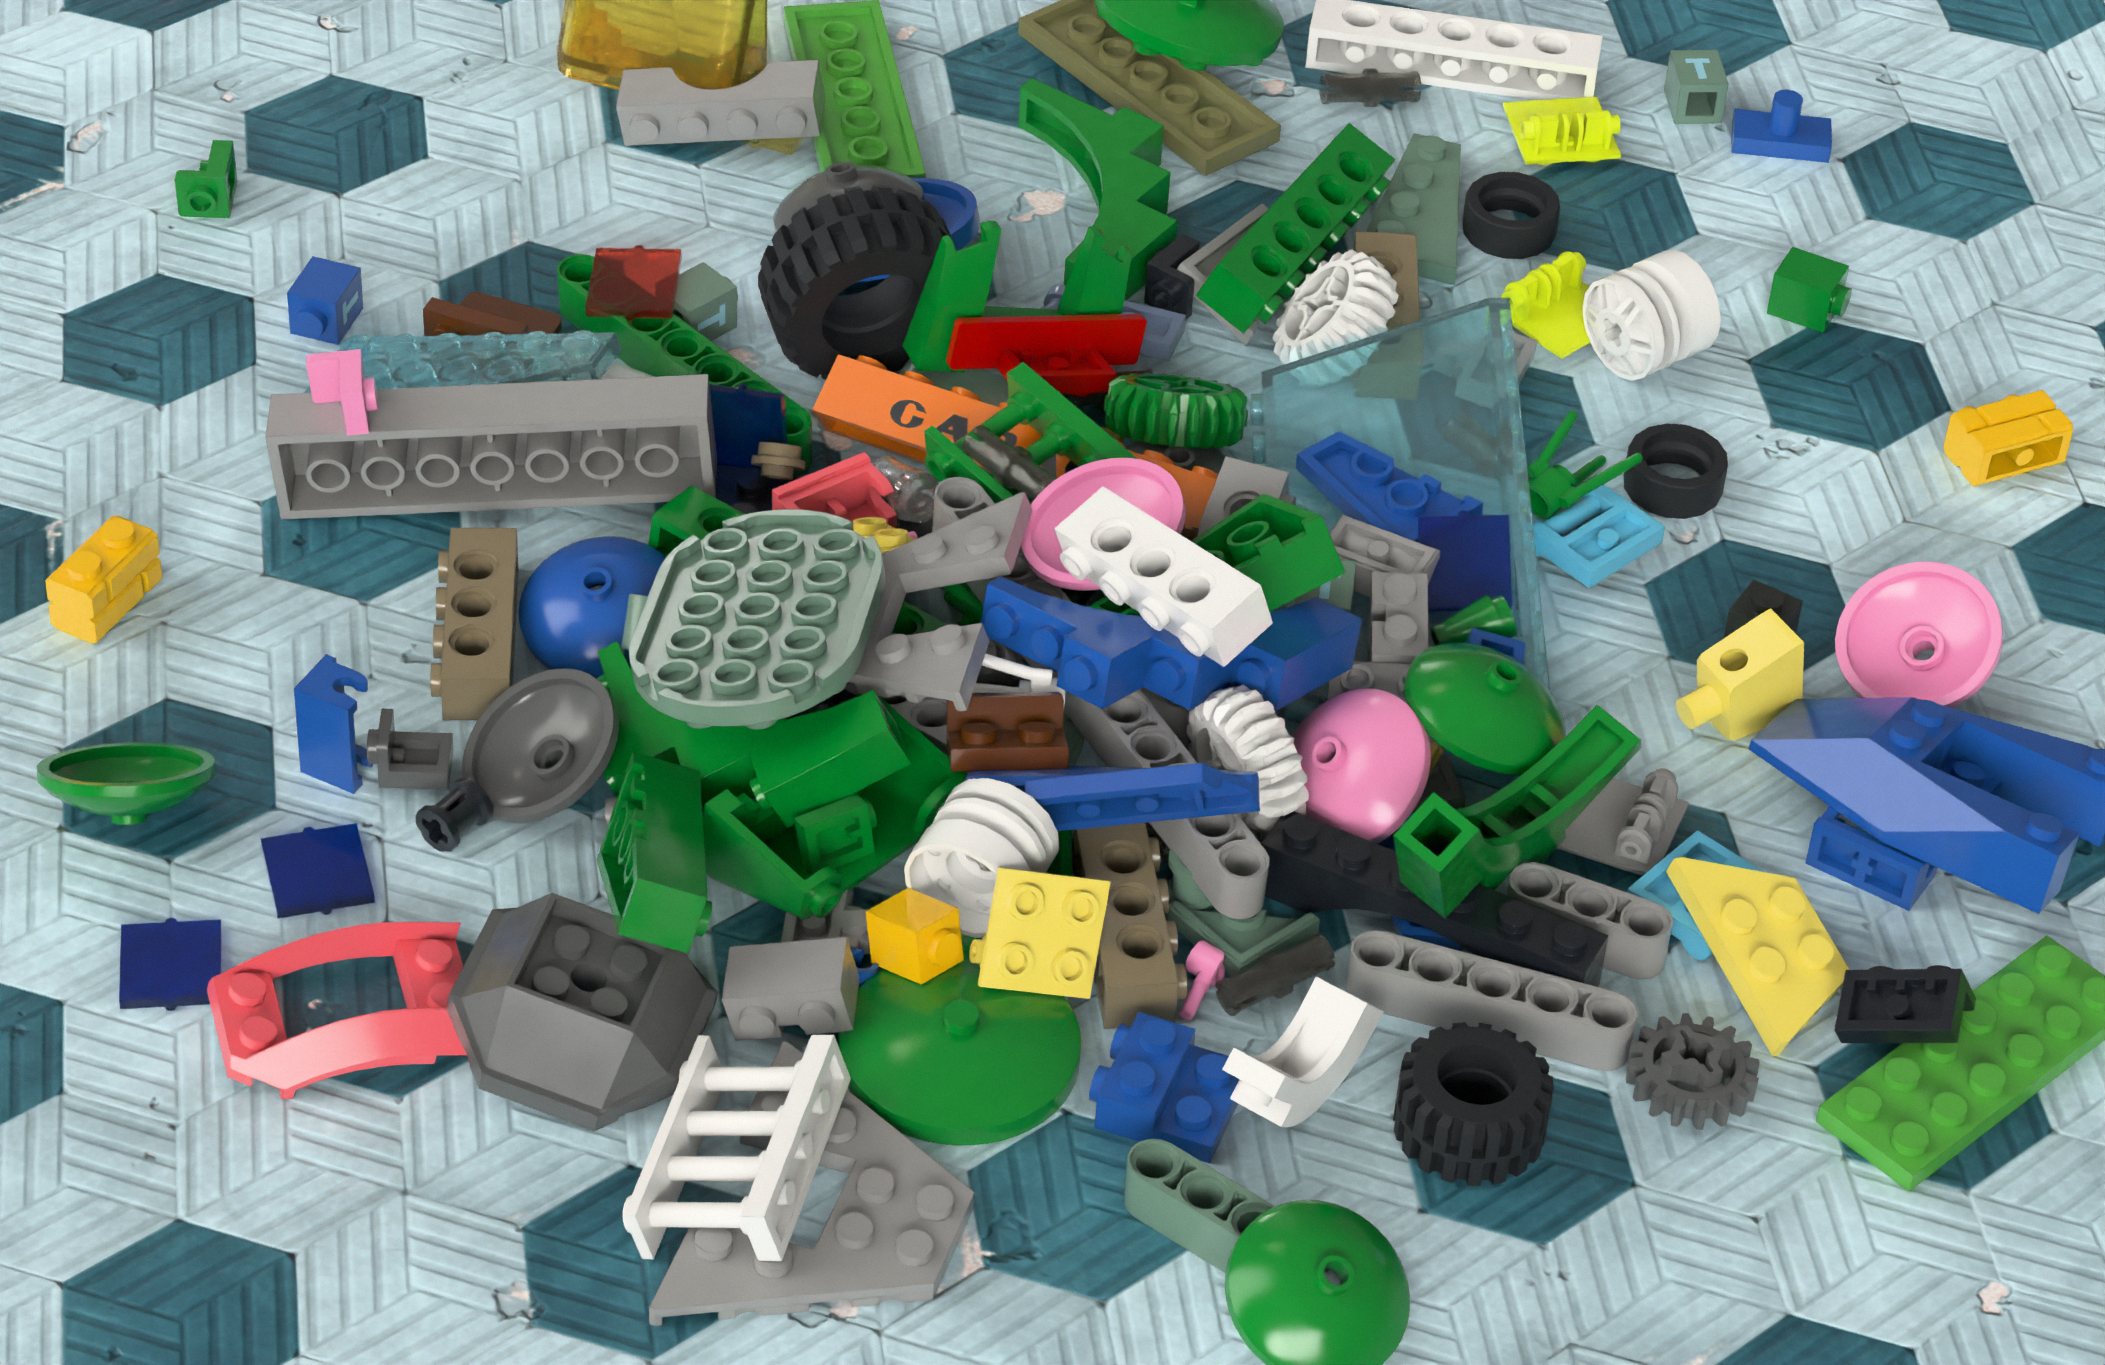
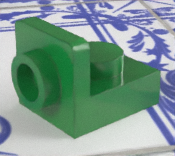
M213 140L209 159L201 160L199 171L178 170L176 172L174 181L180 216L230 218L238 182L233 140Z
M854 793L844 799L794 818L802 867L810 875L824 867L832 866L835 869L875 853L872 829L877 826V819L873 806L865 795L859 796L857 793Z

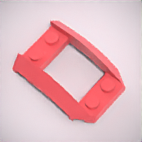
M382 922L335 929L272 949L212 977L208 983L207 993L227 1077L251 1087L255 1078L277 1087L281 1099H293L295 1090L333 1076L376 1067L434 1064L437 1055H467L458 1039L446 1009L449 994L463 968L456 943L461 922ZM393 956L407 1008L380 1011L336 1021L287 1039L273 979L303 968L328 962L364 957Z

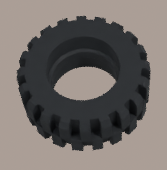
M873 185L871 190L866 191L856 186L844 189L845 194L832 197L829 193L818 198L815 206L808 210L802 207L791 217L792 223L788 226L781 225L771 240L773 246H767L760 262L761 269L758 274V287L777 342L780 344L783 354L791 363L798 365L800 370L816 378L821 374L823 380L827 379L838 354L857 360L860 355L873 358L882 363L888 371L894 373L904 366L909 360V356L902 345L941 238L949 235L953 241L944 218L939 216L937 209L928 201L919 199L917 195L901 189L893 193L892 188L887 186ZM879 275H889L884 281L864 292L837 296L844 289L858 281Z

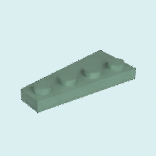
M1414 133L1366 232L1416 234L1418 276L1454 285L1457 269L1461 144L1445 141L1437 136H1424Z

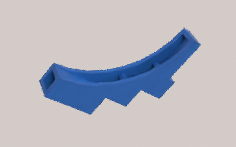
M1003 577L987 583L981 623L989 639L1049 669H1053V671L1058 673L1057 687L1101 709L1144 687L1191 710L1204 703L1211 693L1219 689L1224 690L1228 687H1238L1244 684L1250 690L1256 689L1262 695L1264 702L1269 701L1272 703L1274 711H1277L1352 668L1362 618L1318 597L1311 598L1287 609L1270 612L1273 624L1225 667L1204 654L1202 656L1192 654L1177 636L1164 628L1161 631L1152 628L1142 616L1125 615L1081 606L1039 593Z

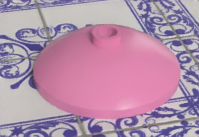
M1135 458L1099 460L1077 467L1060 476L1049 484L1031 503L1032 513L1021 543L1028 565L1036 575L1054 586L1080 591L1102 590L1087 578L1078 580L1067 571L1060 560L1062 549L1054 528L1104 486L1181 534L1185 523L1186 507L1180 487L1173 476L1154 463Z
M1907 563L1879 573L1854 593L1846 604L1837 625L1835 636L1836 656L1845 680L1860 698L1914 697L1953 708L1974 695L1993 673L2002 651L2003 625L1992 595L1971 574L1944 563ZM1924 650L1934 651L1933 656L1927 660L1917 659L1919 653Z
M1369 688L1341 693L1314 709L1291 736L1295 738L1293 743L1297 753L1303 757L1300 763L1302 770L1307 775V782L1304 786L1309 792V800L1305 802V815L1378 844L1393 834L1407 820L1423 794L1431 765L1429 736L1413 709L1394 694Z

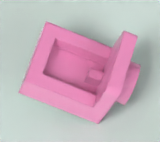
M361 349L309 354L306 357V367L313 402L328 403L341 401L347 436L369 434V411L378 410V396L375 377H365Z

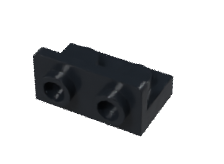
M1934 965L1926 969H1893L1886 966H1874L1868 970H1846L1834 1031L1841 1043H1958L1963 1011L1974 1010L1976 997L1962 969Z

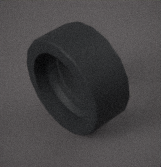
M1497 172L1484 175L1474 181L1466 193L1462 219L1463 234L1474 247L1489 255L1506 259H1524L1537 256L1550 248L1556 237L1560 213L1559 196L1549 184L1531 175L1520 172ZM1514 210L1527 214L1532 219L1523 221L1507 220L1496 217L1490 212Z
M1669 423L1648 427L1634 436L1628 446L1626 458L1635 453H1640L1643 456V460L1623 474L1624 489L1634 503L1647 512L1665 518L1679 519L1701 516L1716 507L1723 495L1728 469L1727 452L1717 439L1703 430L1688 425ZM1661 463L1680 464L1692 468L1702 476L1690 479L1671 478L1659 474L1649 466Z

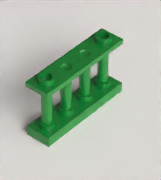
M1024 362L1007 373L1009 396L1007 406L961 439L952 443L933 425L924 431L927 455L925 457V464L931 475L938 482L952 477H964L974 480L985 490L995 504L1012 497L1013 495L1007 489L1055 454L1059 456L1065 455L1078 467L1110 458L1137 459ZM1020 423L1022 425L1029 424L1043 436L991 474H988L971 459Z

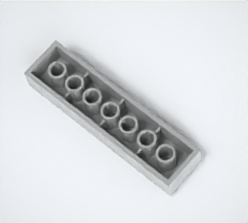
M708 374L377 389L378 410L369 411V434L349 436L346 433L341 401L314 403L311 392L271 394L265 438L281 520L669 502L691 485L716 498L717 452Z

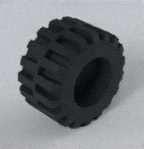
M1466 1022L1453 1023L1451 1030H1446L1440 1026L1429 1031L1428 1039L1419 1037L1412 1043L1411 1052L1405 1053L1401 1063L1393 1121H1395L1394 1134L1397 1141L1403 1142L1402 1151L1408 1159L1418 1158V1167L1426 1173L1439 1172L1441 1173V1180L1454 1183L1455 1179L1467 1180V1186H1480L1481 1180H1489L1495 1185L1506 1182L1508 1173L1518 1177L1527 1170L1528 1163H1535L1540 1156L1541 1147L1544 1146L1553 1097V1076L1548 1075L1550 1066L1544 1057H1535L1537 1048L1529 1041H1517V1034L1507 1029L1498 1032L1491 1030L1492 1025L1479 1023L1478 1027H1468Z

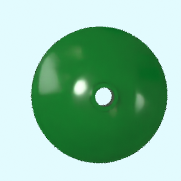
M1472 643L1440 644L1429 647L1418 654L1406 673L1404 692L1407 704L1416 713L1428 735L1455 756L1475 766L1498 773L1523 774L1566 737V726L1562 712L1546 684L1525 665L1500 651Z
M152 742L112 743L81 747L49 756L37 765V781L49 794L81 811L111 816V822L119 825L143 823L147 820L146 814L175 807L203 789L216 773L215 758L207 751L185 745Z
M1297 1200L1279 1204L1259 1215L1248 1225L1235 1242L1229 1255L1225 1273V1295L1231 1319L1247 1347L1266 1365H1382L1393 1354L1403 1338L1409 1320L1410 1292L1401 1260L1387 1238L1372 1223L1348 1208L1320 1200ZM1328 1269L1335 1272L1340 1279V1285L1331 1284L1326 1279L1324 1270Z

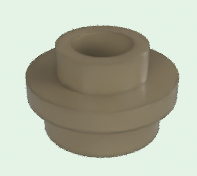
M759 442L757 455H752L751 458L752 465L761 467L762 477L793 480L794 471L805 470L806 462L801 460L802 447L771 442Z

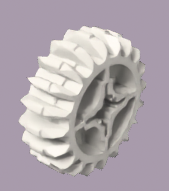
M1351 249L1344 254L1339 252L1334 254L1329 262L1323 260L1319 263L1314 273L1306 274V279L1302 285L1294 288L1295 293L1291 300L1284 303V314L1277 318L1276 325L1278 329L1274 332L1272 338L1275 342L1274 353L1287 366L1286 369L1296 377H1302L1308 383L1313 382L1318 386L1326 381L1333 383L1338 380L1341 373L1348 375L1358 361H1365L1367 352L1371 348L1377 347L1376 341L1381 334L1387 332L1386 323L1395 314L1393 305L1397 302L1399 296L1395 291L1397 282L1384 268V265L1374 257H1368L1363 252L1357 253Z
M1244 684L1238 687H1228L1224 690L1219 689L1211 693L1204 703L1189 712L1190 724L1187 725V735L1191 743L1188 744V750L1197 763H1203L1218 770L1258 772L1260 811L1237 814L1246 826L1261 834L1260 840L1267 836L1280 816H1285L1294 811L1303 815L1306 814L1305 802L1309 800V792L1304 786L1307 782V775L1302 770L1300 763L1303 757L1296 751L1293 743L1295 738L1291 737L1287 732L1285 720L1277 717L1273 704L1269 701L1264 702L1262 695L1256 689L1250 690Z

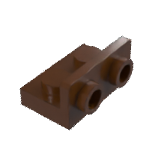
M1060 692L972 693L967 711H957L953 701L946 700V750L951 772L1068 769L1069 747L1063 729L1064 699Z

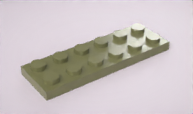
M1060 0L1019 18L1018 34L1116 109L1119 110L1124 106L1163 124L1162 144L1204 176L1280 141V124L1206 69L1203 71L1190 70L1183 67L1178 59L1162 54L1147 56L1134 50L1133 41L1117 32L1105 19L1097 14L1098 9L1094 0Z

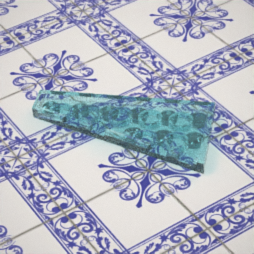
M581 330L574 333L546 334L543 331H535L528 334L507 335L489 332L483 335L444 333L438 336L400 334L394 337H369L361 334L349 337L340 345L338 350L361 349L365 377H375L377 389L601 379L620 354L622 348L615 332L592 333L588 330ZM310 386L305 390L304 393L311 392Z

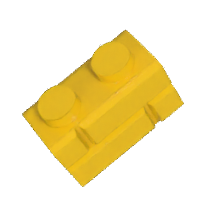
M2044 390L2021 396L2016 394L2009 395L2001 401L1979 406L1978 408L1967 406L1950 415L1943 446L1944 453L1956 467H1961V473L1974 487L2065 462L2073 433V425L2060 409H2056L2055 403Z
M118 515L111 516L45 580L47 598L51 601L48 605L51 624L56 629L91 644L97 643L144 597V593L149 592L162 579L161 560L157 557L160 554L158 534L150 528Z

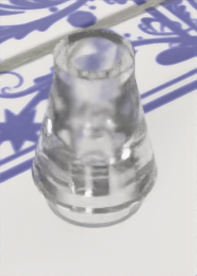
M892 456L879 458L873 465L889 480L894 489V493L885 498L897 516L903 521L923 523L933 518L935 488L939 482L931 474L901 463Z

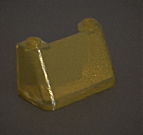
M565 0L557 45V66L564 76L619 90L623 70L672 67L676 76L687 85L712 90L743 84L756 77L767 65V0Z

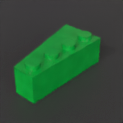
M1266 494L1260 495L1191 540L1194 544L1260 584L1269 612L1346 573L1322 515ZM1107 596L1089 606L1125 615L1141 616L1138 611L1127 604L1117 605Z
M632 752L596 859L619 935L689 953L694 936L702 937L705 934L712 912V902L707 900L700 771L636 752Z

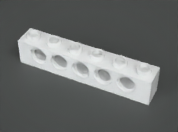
M1316 0L1309 28L1305 68L1530 100L1593 97L1603 36L1353 0Z

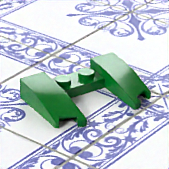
M990 220L980 223L981 238L979 243L958 251L955 250L950 236H943L902 346L917 371L964 373L965 369L953 370L946 363L954 322L958 318L1121 314L1132 254L1124 245L1117 250L1115 256L1102 249L1107 239L1106 236L1097 227L1089 226L1057 309L985 306L1001 234L1000 226L996 221Z

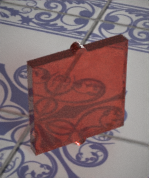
M637 245L634 248H596L585 307L586 317H612V315L624 316L627 321H631L634 318H672L682 260L681 249H644L642 245Z

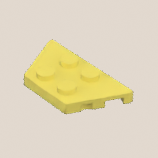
M1686 857L1674 858L1666 871L1667 875L1772 1057L1780 1055L1793 1037L1813 1019L1824 1003L1829 1001L1843 986L1845 971L1850 969L1796 878Z

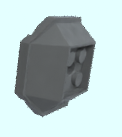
M550 893L518 908L492 909L449 994L446 1009L458 1039L471 1060L470 1068L479 1089L583 1128L596 1131L618 1121L619 1115L646 1108L674 1095L679 1082L680 1068L684 1061H688L698 1035L703 1034L714 1010L718 992L695 967L686 953L619 935L612 914L555 893Z

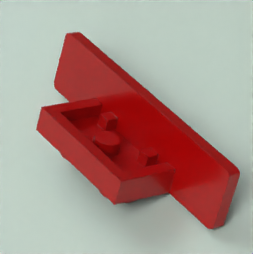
M1141 314L958 318L954 322L946 363L953 370L997 368L1007 381V373L1024 362L1061 394L1085 397L1091 393L1108 392L1109 382L1113 381L1117 376V373L1110 365H1134L1137 363L1147 320Z

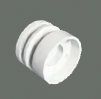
M1673 249L1657 253L1633 264L1632 267L1619 270L1610 276L1592 282L1585 292L1582 308L1585 330L1593 350L1603 364L1614 374L1631 381L1649 376L1657 370L1670 366L1672 362L1688 358L1709 348L1718 337L1721 323L1719 300L1711 280L1695 260L1686 253Z
M990 778L968 779L953 788L945 804L938 811L932 825L926 829L912 850L904 866L906 886L959 909L961 934L973 938H983L987 934L998 867L1046 873L1059 851L1058 831L1051 817L1033 797L1015 786Z

